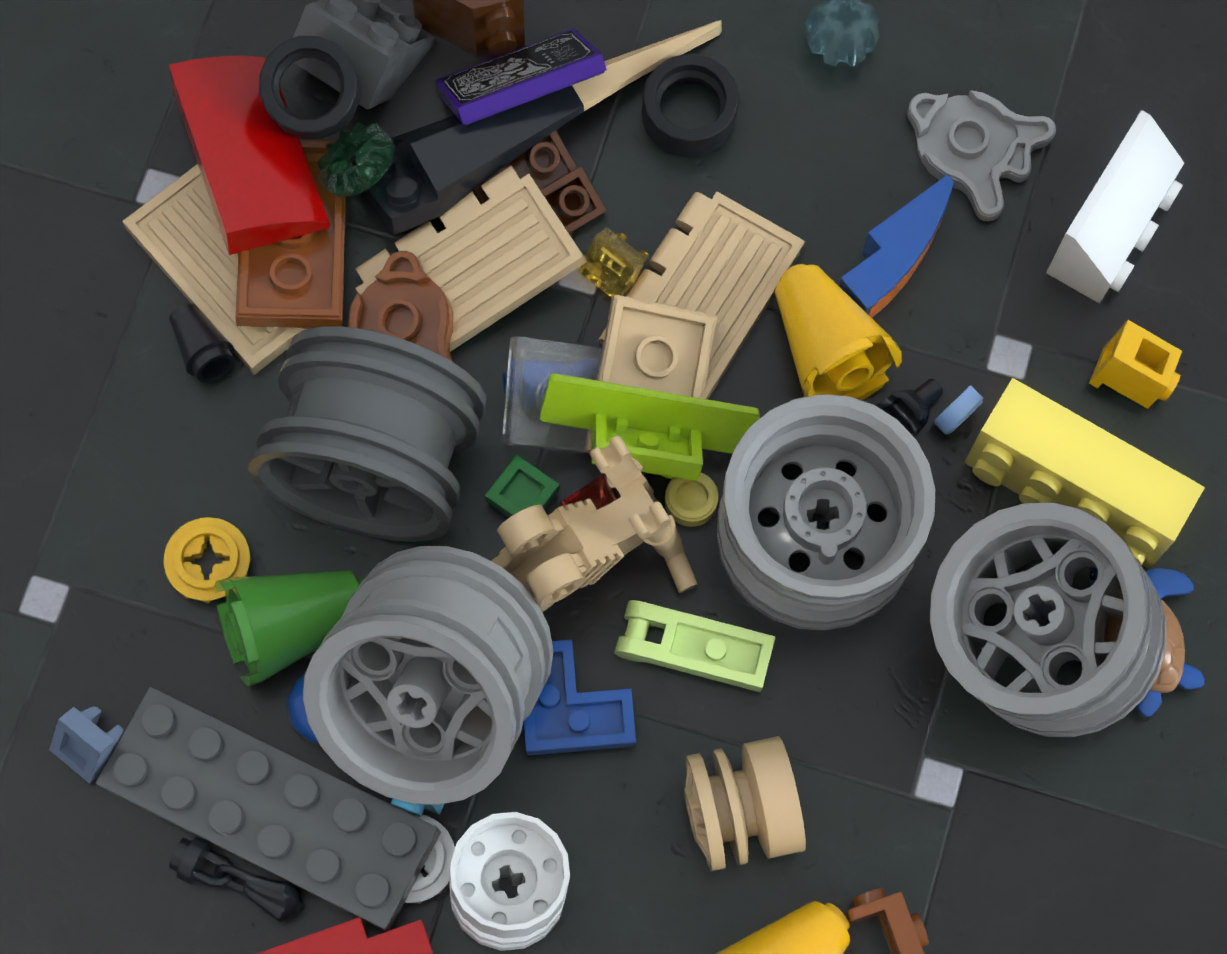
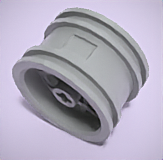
M1024 503L998 510L975 523L953 544L939 567L931 592L930 624L936 649L947 670L968 693L984 703L997 716L1021 730L1045 737H1076L1100 731L1121 720L1145 698L1159 675L1166 652L1167 621L1160 595L1127 544L1105 522L1081 509L1058 503ZM1043 559L1041 563L1026 571L1019 573L1015 571L1033 560ZM1094 567L1098 570L1097 579L1091 587L1084 590L1073 588V578L1080 569ZM1121 591L1123 594V600L1118 598ZM996 603L1006 604L1007 613L1003 621L995 626H986L984 624L986 610ZM1109 616L1123 619L1116 642H1104V633ZM1008 656L1020 663L1026 670L1007 687H1004L994 678ZM1073 660L1082 662L1083 670L1078 681L1071 685L1058 684L1057 674L1063 664Z
M419 546L396 552L377 563L362 580L357 591L350 598L342 618L327 633L322 644L313 654L304 676L303 702L308 723L320 746L334 763L365 787L386 797L412 804L440 805L464 800L484 790L501 773L522 731L523 721L531 714L549 678L553 659L550 627L539 604L525 586L500 565L476 553L449 546Z

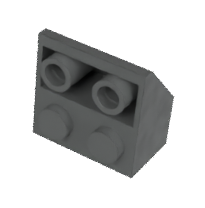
M317 0L305 6L293 38L297 36H319L336 43L351 59L360 81L359 105L367 110L390 100L431 49L436 39L435 36L422 29V24L416 18L405 13L393 11L382 4L381 0ZM303 58L293 62L340 92L338 74L327 62L317 58Z

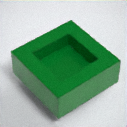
M516 455L486 493L485 501L510 518L519 511L534 505H542L545 510L560 491V484Z

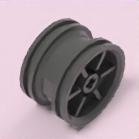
M321 326L303 330L293 336L286 352L287 360L284 361L277 379L280 391L290 404L285 417L273 419L262 426L256 441L257 449L254 450L248 465L250 478L262 491L277 502L313 520L341 530L368 537L408 542L428 541L444 536L450 529L453 519L452 509L457 505L460 496V484L453 473L448 470V466L453 453H459L470 448L477 440L479 421L484 416L487 407L486 394L481 385L467 371L449 359L423 346L395 336L344 326Z

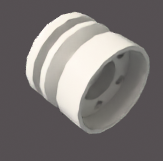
M518 812L492 814L472 824L456 843L450 862L449 889L451 910L465 933L479 944L500 951L525 949L545 938L560 919L570 880L568 853L557 833L540 819ZM502 878H509L512 886L519 885L515 898L508 899L505 891H498L499 882Z

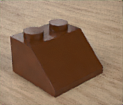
M412 0L414 18L420 21L423 29L476 57L487 54L500 56L514 51L517 47L525 46L523 0Z

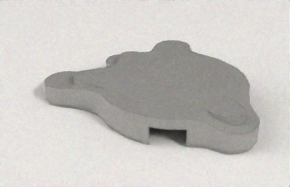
M970 90L968 95H957L949 98L948 94L933 95L921 93L910 101L907 111L908 120L915 130L917 151L927 171L938 180H941L948 174L954 181L953 188L962 191L970 200L976 216L980 220L987 222L997 219L1004 208V199L999 180L1008 178L1018 183L1027 180L1031 172V152L1049 145L1056 133L1055 123L1049 117H1027L1016 114L999 100L985 93Z

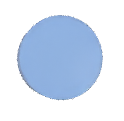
M970 385L933 423L945 435L947 433L950 435L983 403V397Z

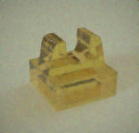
M605 228L595 236L585 256L587 262L581 265L578 272L611 298L614 295L626 297L642 271L649 254L644 249L638 252L626 243L627 236L625 234H615L609 228Z

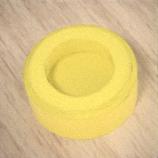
M700 473L698 481L675 478L669 482L665 493V507L667 513L672 515L674 521L678 524L688 527L700 526L709 521L716 511L718 490L713 480L704 473Z

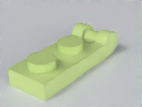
M628 601L624 614L628 624L625 635L618 637L614 651L615 655L630 661L647 662L757 692L762 691L776 636L642 601ZM655 626L665 629L661 645L645 641L649 627Z

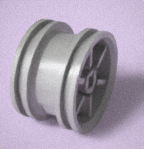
M821 394L791 400L767 412L749 427L735 447L726 471L723 495L718 509L716 539L721 563L733 586L751 606L772 620L798 629L825 631L848 627L875 615L895 597L908 578L916 558L927 541L935 516L936 489L930 464L919 443L896 418L873 404L849 396ZM840 462H848L854 466L856 473L851 477L847 473L836 469V465ZM789 464H795L802 469V474L795 480H788L782 475V468ZM871 504L882 506L886 512V519L882 522L871 520L867 515L868 506ZM766 509L778 515L779 521L773 527H764L758 522V515ZM814 514L824 515V522L830 521L826 530L817 529V521L811 522ZM850 550L863 556V566L860 569L851 570L845 565L843 556L847 551ZM797 552L806 554L810 562L807 570L800 573L794 572L789 566L790 556Z

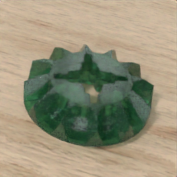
M359 122L349 133L340 130L339 139L335 143L325 145L328 154L317 161L321 170L318 179L331 194L340 197L353 196L369 189L382 178L392 162L394 156L392 138L376 123L366 127ZM354 154H356L357 157L355 159L357 163L355 167L351 163V157Z

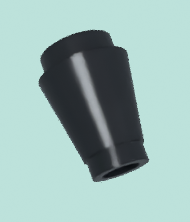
M185 304L174 310L169 317V321L173 327L187 373L196 376L203 383L216 381L229 373L235 364L233 345L199 311L195 304Z

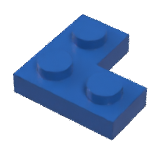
M572 640L552 641L553 659L551 673L531 714L524 720L526 755L636 747L632 690L619 689L577 693Z

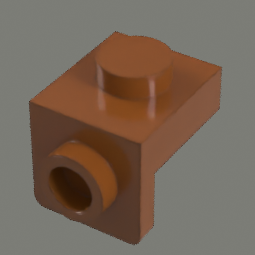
M878 888L852 898L855 908L849 909L844 914L850 926L878 916L891 954H924L922 947L929 945L924 924L918 913L910 915L902 892L886 896L884 888Z

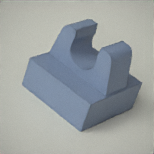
M93 706L82 712L73 707L58 719L49 750L91 784L101 774L122 737L123 728L116 725L111 731L105 733L96 725L101 714V710L98 707Z

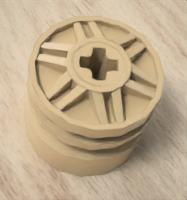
M780 736L744 743L741 753L742 770L733 772L722 748L713 750L715 776L708 777L700 753L686 756L687 776L684 795L694 840L705 855L711 872L726 867L723 847L725 842H730L738 866L748 863V837H758L759 843L768 859L806 850L804 822L789 757Z

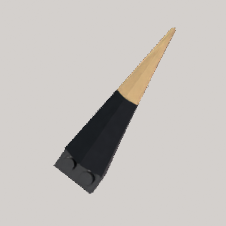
M721 20L606 60L604 62L607 70L603 74L468 125L462 124L456 115L392 137L391 147L372 152L364 158L346 164L349 181L394 235L443 215L512 160L582 112L651 72L657 65L669 58L682 55L719 36L722 32Z

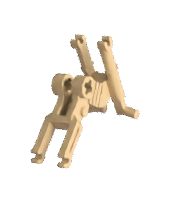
M615 436L610 439V445L600 450L597 447L590 452V456L599 471L606 474L610 488L616 487L619 491L620 498L600 509H596L589 498L584 502H576L574 505L568 504L565 507H558L549 515H547L542 505L530 506L508 518L497 529L505 547L491 561L500 565L519 580L537 601L542 612L551 607L553 603L576 591L579 587L583 588L588 584H595L625 554L643 542L653 546L664 557L679 593L698 585L684 552L682 539L676 529L673 516H668L662 504L653 495L654 490L641 473V470L644 468L636 459L631 458V453L621 436Z

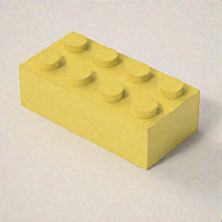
M1014 378L1011 379L981 429L964 462L973 468L972 472L983 482L992 486L1003 485L1019 494V500L1023 504L1058 503L1081 509L1105 522L1127 544L1137 562L1149 570L1175 542L1205 489L1199 483Z

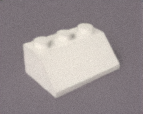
M1142 110L1067 230L1046 272L1048 275L1099 304L1109 288L1116 292L1120 291L1134 268V265L1127 262L1126 259L1134 247L1142 252L1144 251L1159 226L1151 221V218L1158 207L1167 212L1183 184L1175 181V178L1184 162L1148 113Z

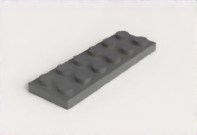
M149 687L95 783L101 789L358 918L360 917L362 920L385 932L390 931L441 833L438 827L152 687Z

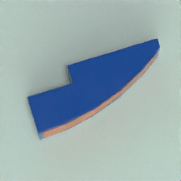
M948 174L869 231L862 251L867 259L841 277L839 287L871 318L883 310L908 283L926 256L941 225L952 192L954 181Z

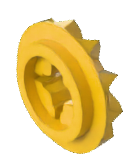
M211 517L195 519L181 526L168 541L164 553V569L171 585L186 599L200 600L208 604L212 600L226 597L225 591L215 593L214 586L216 581L225 578L246 577L249 564L252 561L248 543L240 530L225 520ZM207 541H210L215 556L225 559L222 563L213 565L212 573L209 574V580L205 577L200 565L191 563L194 562V559L203 558L204 549H207Z

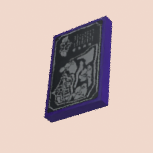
M572 28L512 52L435 80V83L443 101L462 124L468 125L603 74L607 69L602 53L575 28Z

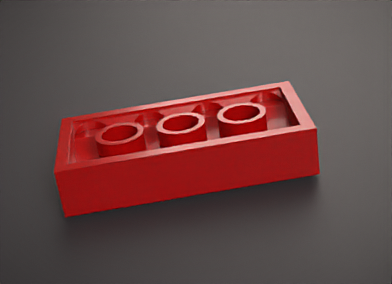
M219 56L168 65L172 90L229 255L330 228V222L299 137L284 132L270 118L260 97L259 74L266 60L265 57ZM280 88L281 99L284 105L287 107L283 93Z

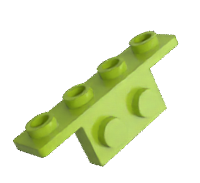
M552 373L548 377L540 409V420L542 422L592 430V450L597 447L600 450L610 445V439L615 436H621L631 453V458L636 459L644 468L641 472L657 474L670 479L681 478L698 481L702 470V449L733 454L735 447L749 427L760 419L759 409L755 407Z

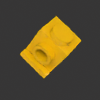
M1127 320L1103 347L1089 384L1099 388L1103 383L1149 409L1157 399L1163 402L1166 401L1176 388L1180 374L1175 372L1182 350Z

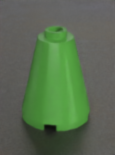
M351 570L235 577L216 581L214 586L215 593L225 591L227 602L217 605V611L230 656L234 664L244 661L250 672L240 676L243 683L248 687L261 683L317 650L327 633L342 618L350 598L357 591L364 578L356 579Z

